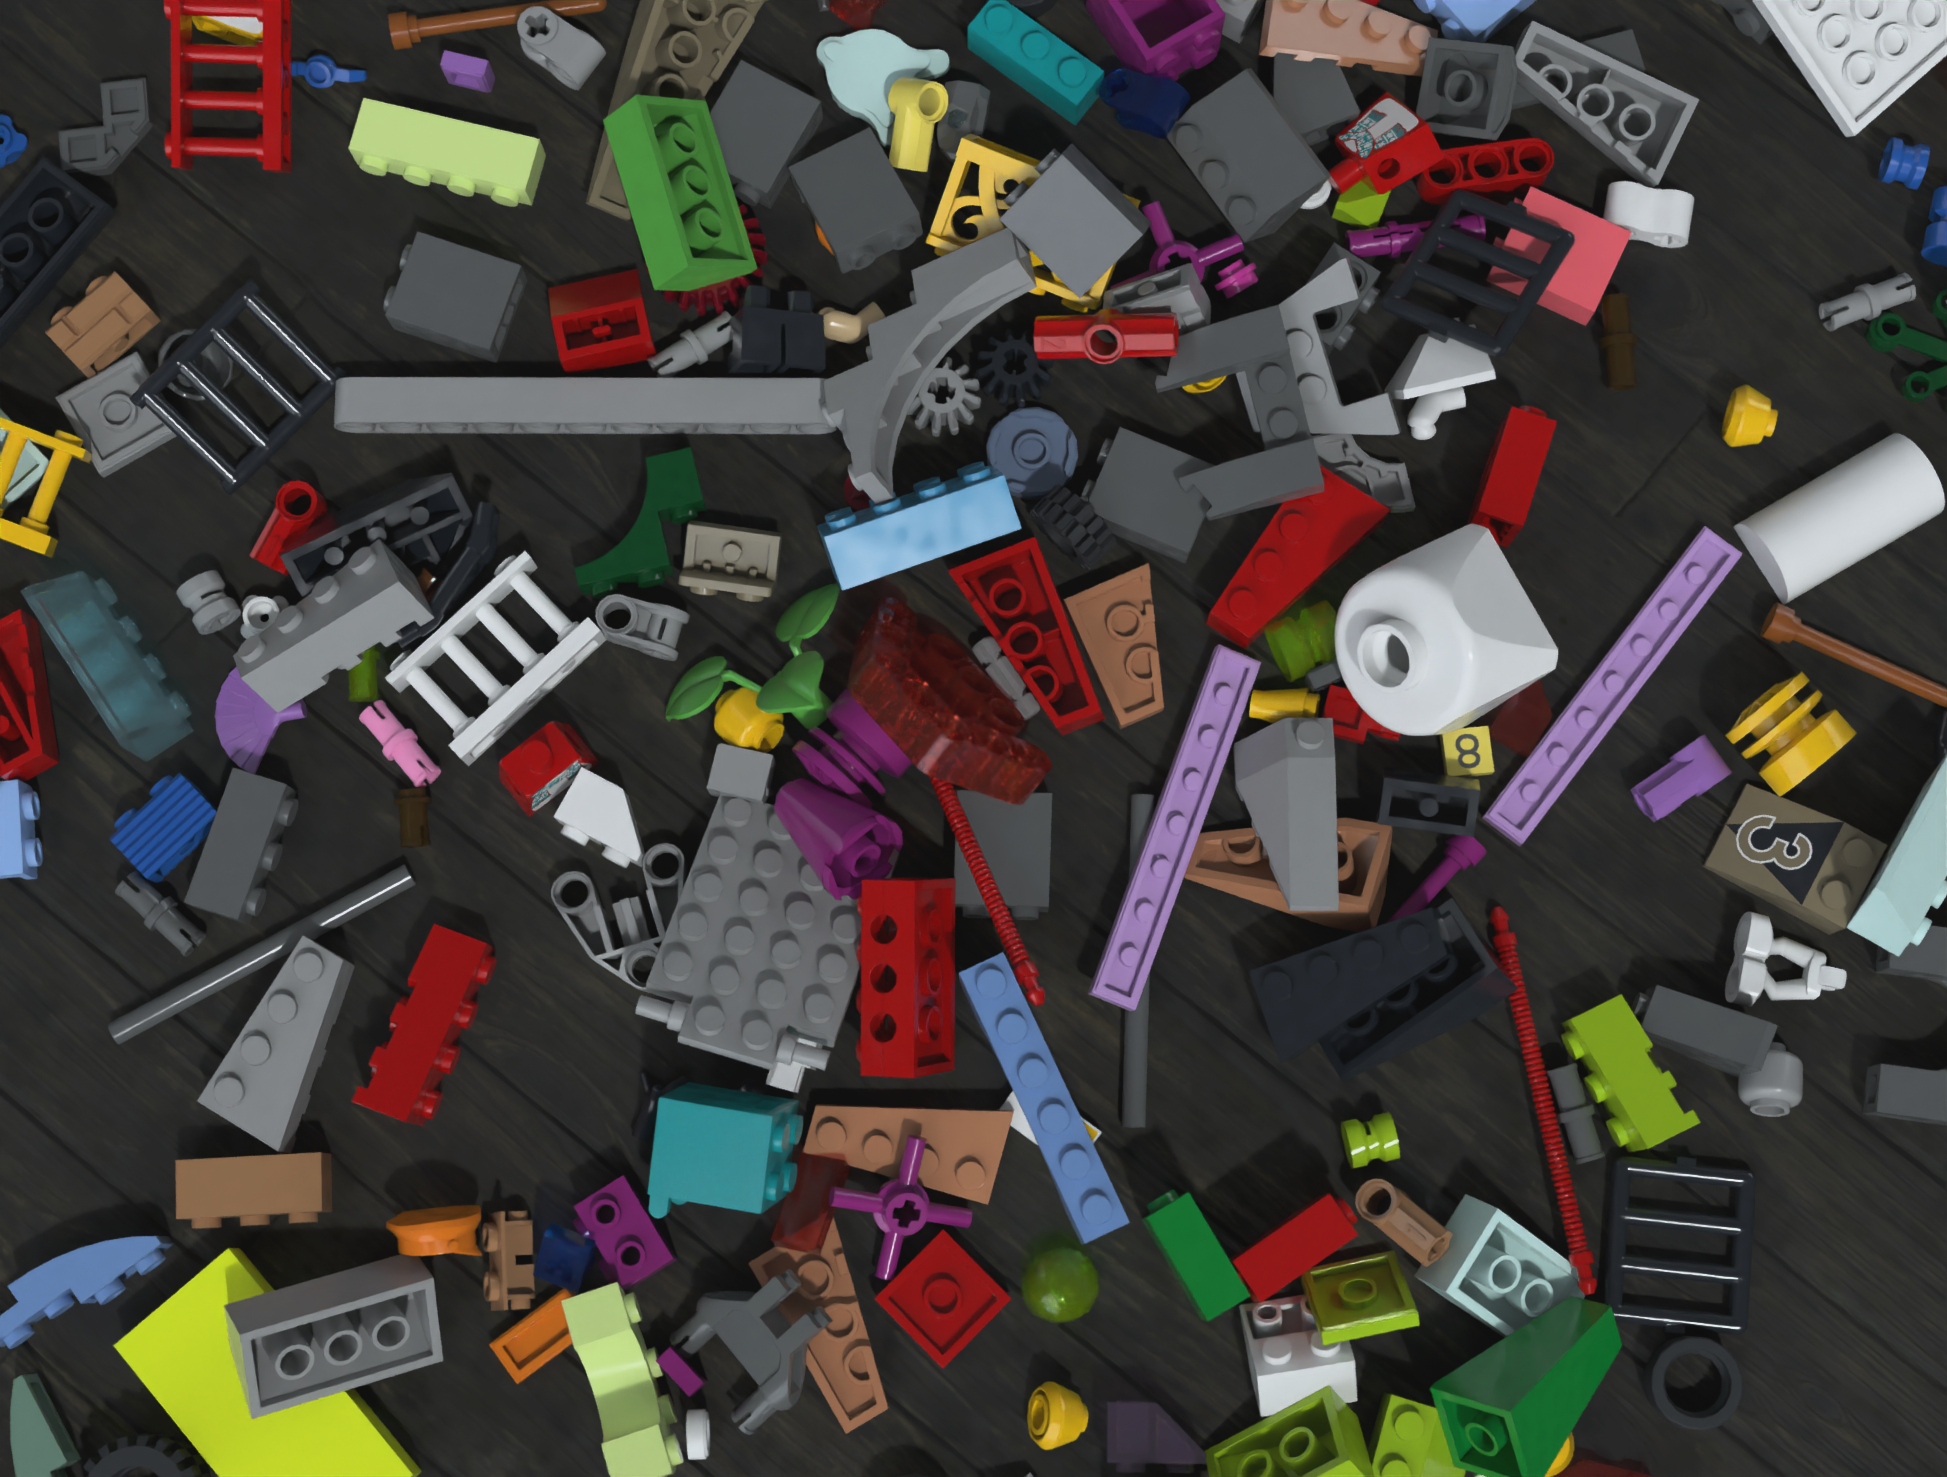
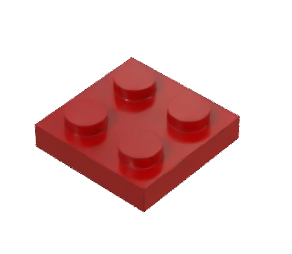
M943 1229L874 1299L943 1369L1012 1298Z

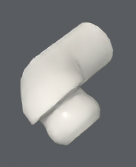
M1463 387L1419 396L1408 414V425L1411 426V435L1417 440L1432 438L1436 434L1434 423L1438 420L1441 412L1466 406Z

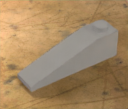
M1283 718L1234 743L1235 788L1240 800H1244L1252 818L1251 825L1257 837L1260 836L1269 856L1270 868L1289 911H1338L1336 767L1333 718Z

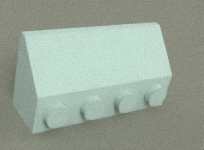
M1947 753L1924 784L1846 927L1898 957L1910 942L1917 946L1920 944L1932 924V920L1925 917L1930 906L1938 909L1947 895V881L1945 880L1947 876Z

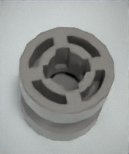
M216 570L206 571L192 577L182 584L176 593L183 606L190 608L193 612L192 622L201 635H207L223 629L235 621L241 614L236 601L225 594V583Z

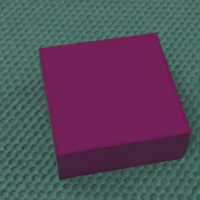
M671 1346L656 1362L690 1397L708 1380L687 1358L677 1352L678 1348L676 1346Z

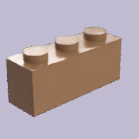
M316 1152L176 1160V1219L192 1220V1229L222 1227L221 1218L240 1217V1226L270 1225V1215L288 1214V1223L318 1222V1213L332 1212L331 1154Z

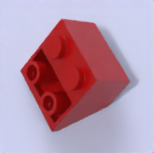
M638 269L548 288L554 335L560 362L567 377L648 360L649 357L657 354Z

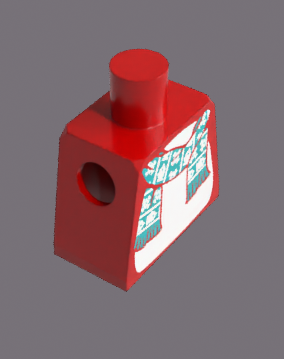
M1386 92L1336 136L1335 144L1344 160L1328 171L1331 175L1328 180L1340 195L1360 181L1377 195H1380L1416 176L1445 157L1428 123Z
M551 721L500 760L498 763L499 779L528 817H530L570 786L581 767L589 771L599 763V760L571 725Z

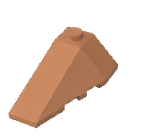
M1337 818L1338 911H1289L1270 868L1269 856L1260 836H1256L1253 828L1199 833L1184 877L1327 927L1362 932L1377 925L1386 893L1393 830L1392 826L1351 818Z

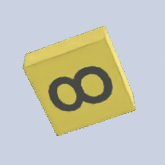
M1488 726L1461 728L1439 734L1445 775L1471 777L1490 775L1495 772Z

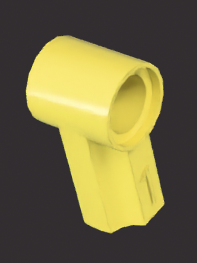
M901 77L893 83L888 94V104L890 110L895 115L889 161L896 168L927 172L934 125L942 119L947 111L948 94L940 83L912 77Z

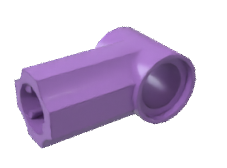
M1705 734L1670 757L1671 762L1630 790L1640 810L1653 822L1671 813L1693 795L1698 797L1732 773Z

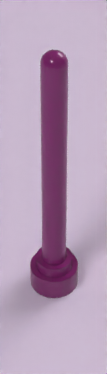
M1452 834L1445 842L1448 846L1443 851L1445 857L1386 923L1422 911L1459 869L1465 871L1468 866L1475 867L1487 853L1485 848L1474 837Z

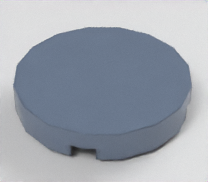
M1039 407L1019 408L1009 413V416L1003 418L1001 422L999 421L994 426L986 445L987 466L992 465L1004 474L1011 495L1025 500L1042 499L1057 484L1064 487L1072 478L1078 461L1077 439L1072 430L1055 412Z

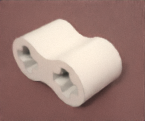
M1618 181L1608 185L1603 219L1631 231L1629 240H1642L1661 247L1679 248L1688 244L1694 197L1680 190L1653 189L1635 182Z

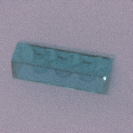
M82 570L27 586L20 591L121 747L148 762L194 731L186 719L192 714L190 708L177 691L169 693L161 681L167 677L164 668L152 653L147 656L144 655L137 644L142 639L141 633L127 615L120 618L112 606L118 599L102 577L96 581Z

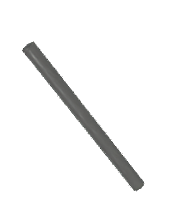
M1131 795L1129 879L1155 811L1154 795ZM1150 972L1136 1010L1129 1011L1125 1009L1122 1127L1146 1128Z
M406 864L392 870L108 1023L107 1026L110 1034L117 1044L131 1039L292 952L303 935L314 940L416 885V881Z

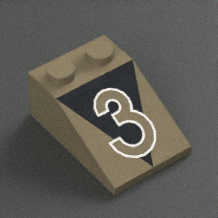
M1746 784L1708 854L1703 867L1830 935L1845 929L1887 845L1843 821Z

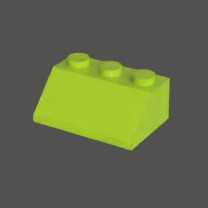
M1385 1392L1383 1393L1368 1448L1374 1476L1464 1477L1466 1470L1455 1467L1437 1409Z

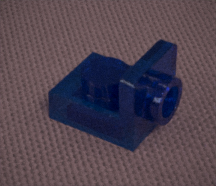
M550 1223L542 1239L533 1276L578 1294L593 1267L595 1256L592 1253L596 1241Z

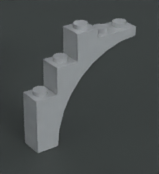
M1008 227L911 270L914 290L910 292L912 306L867 326L870 346L866 347V354L869 361L823 381L826 401L822 402V411L828 424L832 428L838 427L843 433L846 446L851 452L852 463L848 465L850 479L858 491L864 490L876 505L893 498L892 467L898 436L909 407L926 378L945 354L976 324L1004 304L1037 287L1031 255L1022 241Z

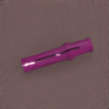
M1476 214L1457 217L1450 227L1482 241L1486 238L1484 218ZM1433 220L1400 225L1396 221L1385 222L1384 227L1355 231L1347 230L1345 231L1346 234H1344L1345 250L1358 258L1386 254L1388 258H1398L1401 252L1414 251ZM1439 244V246H1438L1437 248L1446 247V246H1443V245Z

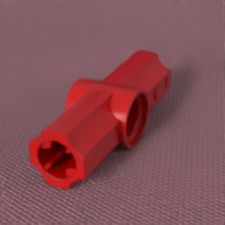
M1111 308L1099 310L1094 315L1037 316L1034 321V349L1037 359L1089 358L1100 364L1113 363L1119 357L1177 356L1179 324L1176 313L1123 314L1117 309ZM1102 329L1109 330L1116 336L1117 341L1111 343L1104 342L1097 336L1096 331Z

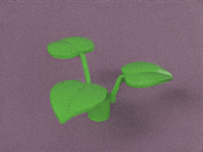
M839 584L822 586L804 594L782 614L776 627V636L782 642L790 640L789 646L795 657L763 687L732 670H725L727 660L722 656H714L693 666L680 679L669 698L665 718L670 722L671 719L679 720L696 715L716 699L723 687V682L733 681L758 692L756 705L763 712H791L807 729H810L812 726L817 727L828 718L825 711L833 704L830 698L819 688L824 660L817 651L802 653L800 645L802 638L805 639L815 635L829 619L838 598Z

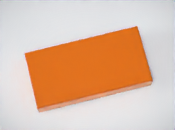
M570 1285L566 1286L489 1344L516 1384H520L573 1344L561 1303L562 1300L577 1296Z

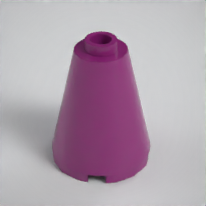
M805 778L786 783L777 793L774 806L775 814L824 889L835 899L842 900L841 896L848 895L852 900L858 899L859 892L862 889V880L886 878L893 868V865L888 860L894 848L900 853L903 845L902 831L891 818Z

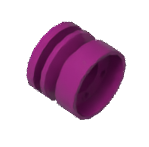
M845 689L825 711L826 716L837 731L831 736L824 730L812 726L808 733L821 749L817 751L806 742L799 740L792 750L804 765L807 774L817 784L872 809V802L861 791V788L864 786L871 793L882 798L886 794V790L874 774L880 768L888 775L899 779L919 757V752L873 706L851 690Z

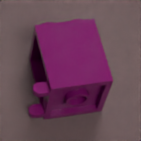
M1086 0V10L1142 95L1152 89L1158 92L1168 88L1179 78L1178 74L1192 66L1194 69H1200L1217 56L1225 13L1216 0Z

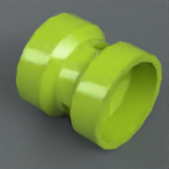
M1389 1112L1374 1115L1371 1121L1363 1123L1357 1119L1341 1122L1343 1144L1351 1169L1367 1166L1372 1159L1379 1158L1384 1162L1400 1159L1397 1132Z

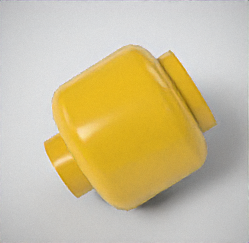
M740 687L735 691L729 690L725 692L715 706L714 728L716 733L731 746L762 753L771 751L778 744L784 732V726L782 725L783 713H766L761 711L756 705L758 692L749 688Z

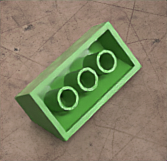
M636 94L603 120L654 290L691 291L746 275L758 269L706 101Z

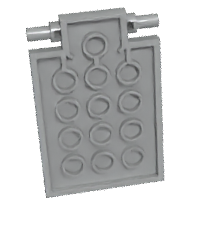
M719 796L646 982V992L675 1000V1002L670 1004L641 995L635 1014L667 1023V1029L680 1032L678 1035L679 1043L769 1070H774L776 1062L791 1065L792 1061L825 1071L831 1051L798 1041L799 1038L834 1048L861 969L857 959V946L861 939V916L857 909V899L852 900L848 895L841 896L842 900H837L824 889L775 814L774 805L767 803L761 805L741 798ZM895 848L888 860L893 865V868L886 878H892L900 855Z

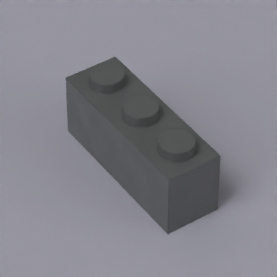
M233 768L184 903L197 909L249 925L252 916H258L265 903L266 889H263V885L268 871H274L280 861L282 844H279L284 827H289L295 819L298 810V800L295 799L297 791L287 784Z

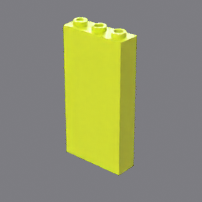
M240 1248L226 1249L114 1345L116 1350L219 1477H417L422 1472L354 1388L254 1419L251 1418L230 1349L224 1305L272 1292L274 1289Z

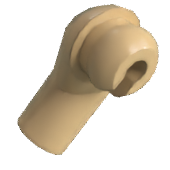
M875 302L870 303L856 315L837 311L831 307H825L817 313L824 317V337L847 344H854L869 334L868 325L886 318Z

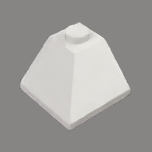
M1475 324L1469 325L1471 327L1476 328ZM1429 333L1418 337L1384 391L1385 393L1390 392L1392 399H1409L1496 379L1487 353L1451 338L1446 343L1429 337Z

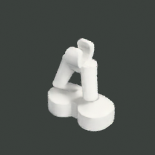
M1749 911L1741 917L1734 938V961L1726 981L1725 996L1727 1002L1751 1007L1760 997L1763 989L1770 1000L1774 1001L1815 1000L1819 997L1821 989L1834 991L1835 989L1844 988L1847 978L1846 971L1826 966L1827 957L1823 952L1784 936L1774 939L1769 916ZM1770 955H1782L1804 968L1802 978L1775 982L1767 971L1765 960Z

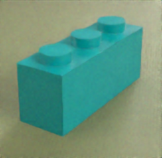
M989 0L967 27L969 50L1075 126L1102 93L1104 70L1006 0Z

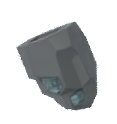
M960 80L945 83V89L948 94V108L942 119L938 121L937 140L942 154L952 163L955 162L957 157L956 153L962 137L971 133L984 138L990 105V90L977 83Z

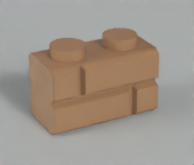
M115 271L109 277L101 276L95 279L86 289L87 296L76 306H67L58 311L51 320L52 327L45 332L88 378L108 368L161 321Z

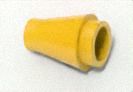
M1309 688L1269 691L1253 690L1249 717L1258 718L1272 724L1283 718H1318L1320 694L1309 693Z

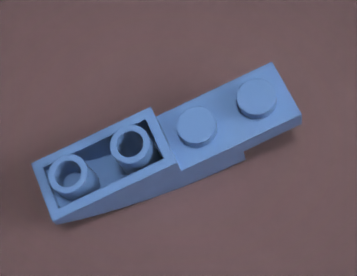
M136 1236L107 1240L78 1248L29 1271L8 1285L18 1303L0 1315V1347L7 1345L9 1349H13L26 1341L35 1333L31 1326L46 1315L49 1319H53L68 1310L75 1303L72 1298L73 1295L76 1296L81 1304L96 1303L97 1301L100 1305L108 1303L126 1289L122 1282L137 1271L140 1275H144L159 1266L166 1259L163 1252L174 1245L169 1236Z

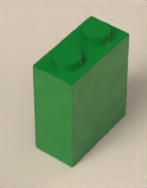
M1173 1189L1146 1205L1151 1214L1142 1218V1221L1201 1320L1208 1322L1250 1297L1249 1292L1189 1192L1178 1197Z

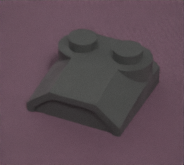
M1429 37L1416 114L1428 123L1432 133L1497 140L1510 120L1518 76L1514 48L1507 45Z

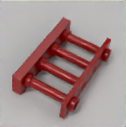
M164 0L165 16L167 20H171V131H168L165 135L166 157L171 159V167L193 170V155L257 157L259 162H263V170L292 173V0ZM192 16L256 17L258 22H263V41H258L257 45L192 44ZM192 62L257 64L259 69H263V88H258L257 92L192 90ZM192 109L257 111L258 115H263V134H258L257 138L193 137Z

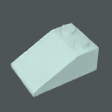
M1465 1194L1445 1226L1453 1234L1449 1243L1450 1247L1440 1260H1436L1428 1267L1421 1265L1415 1274V1277L1504 1338L1568 1297L1574 1296L1582 1299L1585 1297L1577 1285L1579 1279L1576 1267L1571 1268L1568 1260L1498 1208Z

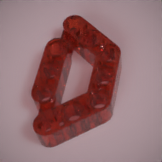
M883 598L857 635L848 680V690L852 697L923 773L1010 804L1023 805L1052 766L1049 757L1036 745L1016 737L1025 725L1024 717L1020 711L953 640L938 633H932L925 639L917 631V617L908 605L896 598Z

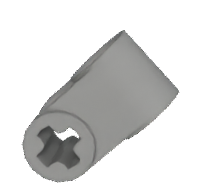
M533 6L521 13L517 21V30L521 38V47L524 54L551 72L560 82L571 89L579 90L606 55L604 48L593 37L573 27L545 7Z
M613 594L606 596L600 601L596 608L595 617L598 627L606 640L614 644L639 650L656 658L676 661L679 653L675 648L682 624L688 623L690 615L668 605L649 603L624 595ZM614 610H625L631 615L628 625L624 628L612 629L606 625L607 616Z

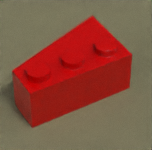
M19 609L0 620V777L7 781L20 780L26 782L60 763L38 621L22 609Z

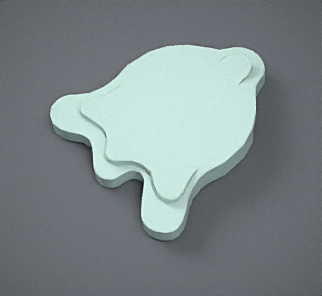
M865 29L843 37H827L817 47V59L825 69L833 100L850 115L871 124L877 132L880 143L888 149L891 148L895 115L890 110L888 104V94L893 83L901 77L932 80L944 76L949 70V57L945 51L940 49H914L904 43L899 37L884 30Z

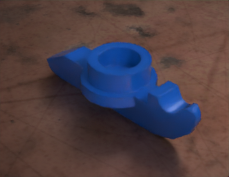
M322 54L312 56L307 62L292 61V76L303 75L306 81L316 88H327L336 80L359 82L365 81L367 78V71L337 67L330 57Z

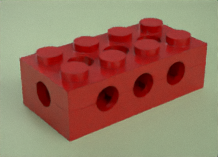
M895 877L862 880V889L857 899V909L861 916V939L857 946V959L861 965V987L857 993V1009L861 1014V1036L856 1046L857 1059L861 1063V1076L918 1078L954 1070L956 878ZM887 919L889 921L888 935L885 931V924ZM888 967L889 977L888 982L886 983L885 971ZM888 1015V1029L886 1031L885 1019Z

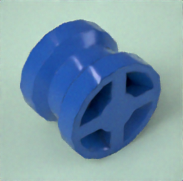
M1891 137L1881 159L1878 173L1879 182L1890 184L1896 180L1903 182L1906 188L1917 190L1928 165L1929 145L1918 143L1915 146L1905 145L1902 139Z

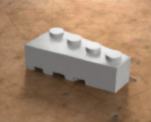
M1532 20L1523 30L1514 49L1518 70L1517 82L1637 182L1649 188L1658 185L1699 99Z
M303 935L197 1101L278 1152L291 1154L297 1138L295 1134L302 1114H305L311 1097L309 1093L317 1069L321 1067L326 1053L325 1046L332 1025L336 1023L355 965Z

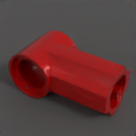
M290 481L284 484L277 493L276 508L249 556L267 567L288 576L289 572L280 557V552L319 520L326 517L327 502L323 495L303 481ZM302 495H310L311 506L309 510L302 515H294L292 511L294 501Z

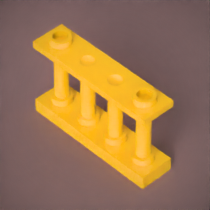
M0 417V430L9 433L0 454V507L27 440L54 450L28 517H22L18 525L2 519L4 509L0 508V539L52 558L58 540L47 536L49 526L45 524L72 457L90 463L92 454L81 448L84 441L81 438L60 430H56L54 437Z

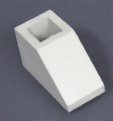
M581 767L553 816L560 824L564 825L560 833L583 846H586L590 839L605 847L601 855L624 868H627L630 861L642 867L645 853L628 795L622 788Z

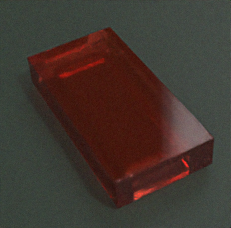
M802 1152L797 1165L795 1186L792 1192L787 1193L771 1238L776 1247L820 1255L837 1208L829 1205L830 1190L833 1186L844 1188L850 1171V1166L846 1160Z

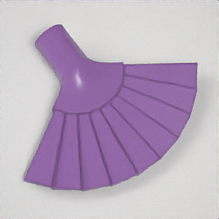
M236 666L221 686L216 700L214 716L216 732L218 733L221 746L225 749L229 758L240 768L249 773L256 774L270 740L274 738L279 725L285 721L307 717V708L304 700L301 699L277 713L241 679Z

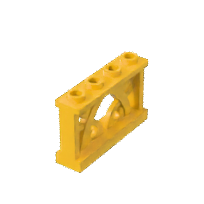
M971 133L962 137L956 153L957 157L930 233H928L926 243L935 246L934 252L942 257L1006 228V225L999 220L1002 216L1000 209H1009L1010 207L1004 202L1005 199H998L997 192L1002 194L1009 193L1005 189V182L1008 179H1013L1019 184L1024 181L1030 187L1041 175L1035 170V167L1041 161ZM973 162L980 165L979 196L966 195L959 197L970 163ZM1123 194L1138 209L1140 200ZM967 205L981 206L983 215H973L965 221V223L975 224L978 228V235L973 239L959 236L953 227L952 220L955 212ZM1028 250L1031 255L1037 285L1036 288L1028 292L1045 295V292L1048 291L1063 297L1061 301L1063 305L1079 312H1087L1088 308L1096 310L1101 305L1116 262L1079 298L1053 272L1051 274L1036 268L1035 266L1044 263L1031 250Z

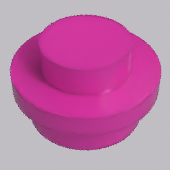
M1242 259L1218 272L1222 281L1214 285L1217 292L1222 289L1226 298L1229 299L1257 282L1259 279L1253 271L1257 268L1255 263L1253 262L1245 266Z

